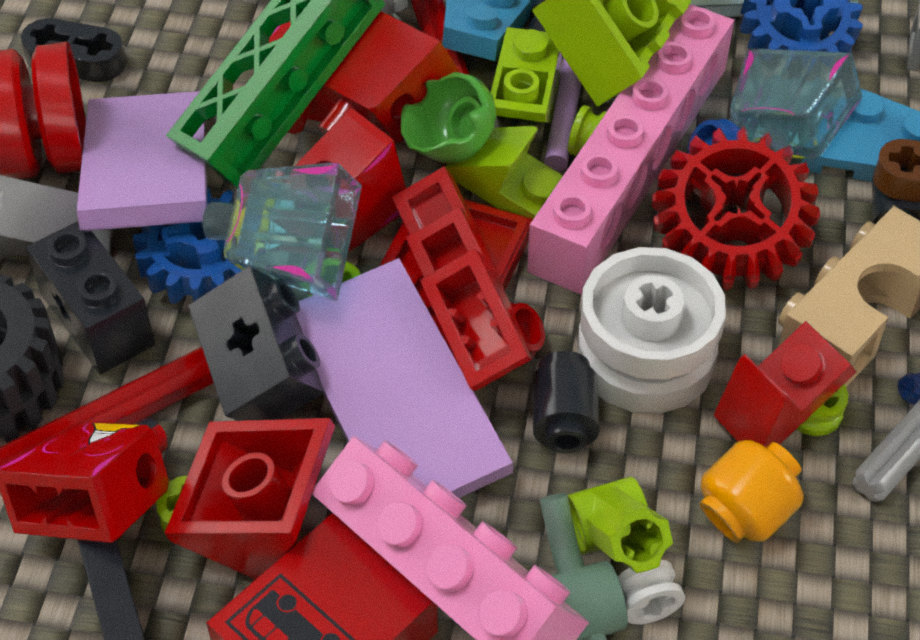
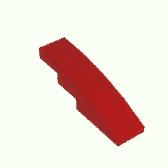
M443 166L392 196L409 233L405 238L424 278L420 279V282L469 388L475 392L532 360L497 270L453 175Z

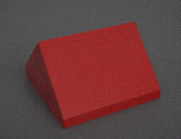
M330 418L209 422L164 534L171 542L256 580L278 561L297 540L335 429Z

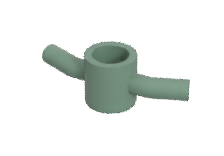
M560 493L541 498L540 504L546 532L557 573L552 574V576L571 592L565 602L589 621V624L577 640H607L605 635L626 630L628 614L618 576L613 566L607 560L584 566L567 494Z

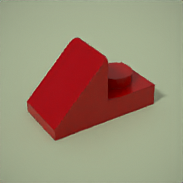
M805 321L758 366L746 354L739 358L713 416L738 442L752 440L765 447L769 446L772 442L780 445L857 371Z

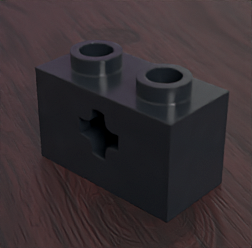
M77 221L26 246L41 296L99 375L155 346L144 297L92 231L80 230Z
M248 266L188 305L226 417L236 421L283 419L325 393L316 370L320 366L319 355L314 345L302 332L296 315L300 311L299 301L291 287L284 280H275L259 270Z

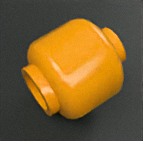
M752 440L739 441L702 476L701 491L704 498L699 502V506L708 520L733 542L739 543L743 538L752 542H764L802 505L804 494L796 478L802 472V469L797 460L778 443L772 442L769 446L765 447Z

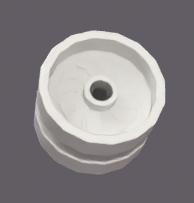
M638 247L613 254L596 266L582 291L577 353L584 355L589 360L590 367L596 372L598 395L607 403L634 413L661 414L685 407L706 390L715 371L718 343L722 337L726 318L725 294L713 273L694 258L667 248Z

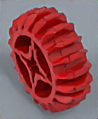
M745 127L738 131L736 140H727L724 132L718 128L713 133L712 145L709 146L699 137L695 136L690 141V154L676 150L671 156L670 166L672 169H663L658 176V186L662 190L656 191L652 199V208L659 212L653 219L654 231L666 234L662 239L661 248L681 252V254L694 258L710 272L722 275L721 284L725 291L733 288L735 277L743 276L745 284L752 290L758 287L760 271L775 282L782 276V263L793 268L797 266L803 255L800 248H807L812 245L815 232L811 227L817 225L820 217L819 207L812 204L816 201L819 193L817 184L804 182L809 173L807 162L789 165L793 156L791 145L775 152L770 149L772 138L769 132L760 138L759 143L748 141L749 134ZM726 174H743V175H742V176H737V177H735V176H728V175H726ZM768 188L773 191L782 206L784 224L781 227L770 219L772 212L762 203L765 191ZM692 191L701 198L700 205L709 213L706 216L705 227L701 231L690 219L685 206V201ZM747 202L745 213H741L738 207L737 214L728 211L723 216L725 205L729 204L732 210L733 204L743 206ZM731 240H739L748 245L732 246L724 243Z

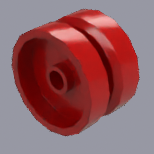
M61 42L36 46L31 62L33 84L31 83L23 57L15 49L0 50V175L14 179L37 177L42 166L41 139L47 159L51 167L58 174L81 171L86 114L78 71L70 43Z

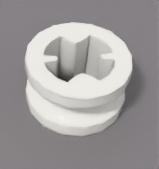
M661 560L660 567L637 574L628 568L618 576L626 602L628 623L639 625L652 623L666 618L683 605L685 595L681 585L672 583L676 575L670 562Z

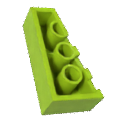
M545 0L532 11L598 107L643 78L650 67L648 63L650 58L663 47L670 36L668 32L670 27L678 17L685 13L692 1Z

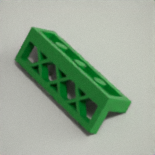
M271 0L166 136L178 147L204 161L229 185L241 191L239 186L241 184L244 190L382 10L385 3L382 0ZM291 21V26L283 37L269 43V38L276 28ZM254 68V74L245 86L233 90V84L243 72ZM217 116V122L201 142L193 138L206 119Z

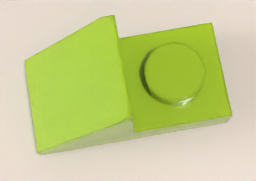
M534 126L493 128L484 146L473 157L463 162L447 164L445 167L453 175L455 182L496 208L532 219L535 218L563 177V175L527 153L538 130Z

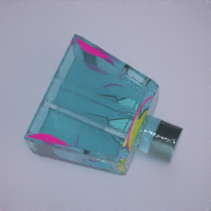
M749 48L745 55L730 107L732 122L741 129L743 127L746 128L749 134L748 141L759 143L760 138L769 132L772 138L770 149L775 152L791 145L793 150L792 158L814 159L821 156L862 99L853 54Z
M339 163L248 170L240 177L234 204L210 202L207 205L203 214V231L208 239L226 241L224 246L225 259L239 269L244 270L251 266L275 280H284L292 289L328 300L338 301L362 185Z

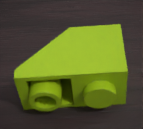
M506 28L491 89L495 102L496 116L552 123L560 80L562 54L546 32L533 29Z

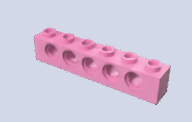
M690 4L685 13L674 21L668 31L670 36L663 47L650 58L648 62L650 67L643 78L619 93L530 223L527 273L582 295L583 287L591 272L605 260L726 70L734 19Z

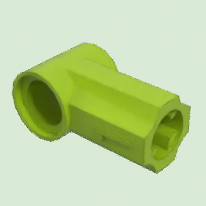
M626 477L567 494L577 542L582 555L602 550L614 561L624 563L636 574L660 567L661 557L665 550L673 544L669 522L666 518L648 507L643 491L633 477Z

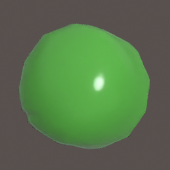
M459 72L451 73L439 80L426 81L427 93L424 99L417 104H405L402 109L401 135L409 149L441 163L453 164L469 160L484 146L495 126L496 109L493 95L481 80Z

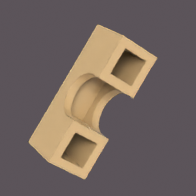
M895 206L876 224L871 221L865 223L854 237L850 250L842 259L836 256L830 258L819 272L814 287L806 295L798 292L792 296L778 319V324L783 326L779 345L805 321L832 345L857 371L845 383L846 387L876 356L889 318L868 303L887 305L909 319L920 309V221Z

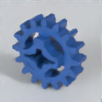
M744 0L740 14L744 15L740 25V32L751 34L747 46L750 51L762 48L766 51L763 60L765 65L768 66L778 59L783 61V72L785 74H790L794 65H802L805 74L812 76L817 63H820L826 70L831 71L838 57L843 58L847 55L849 57L863 26V23L858 21L863 7L859 3H849L850 0Z
M207 187L208 220L204 222L142 226L143 233L133 235L136 250L135 258L140 277H147L150 291L154 294L167 288L169 302L176 304L184 295H190L193 302L248 266L265 273L263 259L270 258V249L264 248L261 258L253 263L263 215H255L253 202L246 200L242 203L243 228L237 240L230 239L228 242H226L228 239L215 238L220 229L221 212L239 214L241 203L235 205L234 192L230 190L223 193L219 199L212 198L210 188ZM266 250L269 251L268 255H265L264 253Z

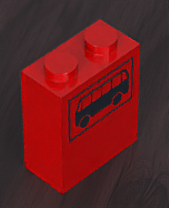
M331 513L207 621L206 624L210 640H430L438 632L437 605L334 513Z

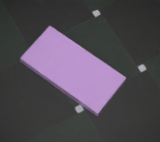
M200 91L88 100L77 202V217L80 230H105L204 222L208 220L206 163L178 147L166 136ZM205 121L193 136L199 142L206 136Z
M399 258L327 289L335 299L315 294L299 301L300 311L296 315L303 334L311 341L319 355L320 366L316 370L325 391L323 395L347 442L355 436L378 449L384 440L388 441L418 464L413 475L422 483L428 486L434 480L458 498L513 473L512 460L473 390L469 388L462 370Z

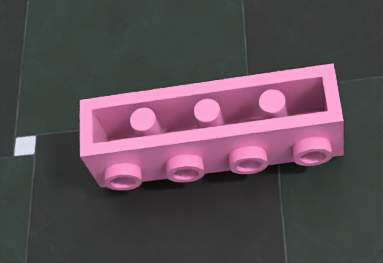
M353 436L314 487L313 496L475 640H577L589 624V621L565 602L571 593L569 589L535 564L530 571L526 570L511 557L517 550L515 544L484 521L477 528L461 515L467 506L461 499L434 480L428 486L422 483L413 475L418 464L386 440L376 449Z

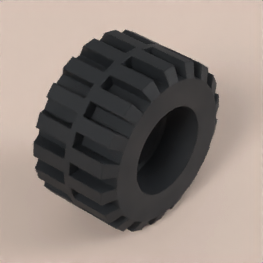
M0 274V438L4 437L6 443L20 437L17 430L25 425L33 429L43 420L40 413L41 409L52 410L58 400L55 389L63 387L64 374L61 368L63 365L62 358L43 302L40 298H35L33 290L24 283L14 286L11 277Z

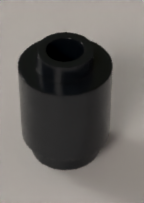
M557 351L546 355L540 360L538 369L532 377L533 435L538 442L555 452H578L596 440L600 433L597 374L590 367V362L584 355L573 351Z

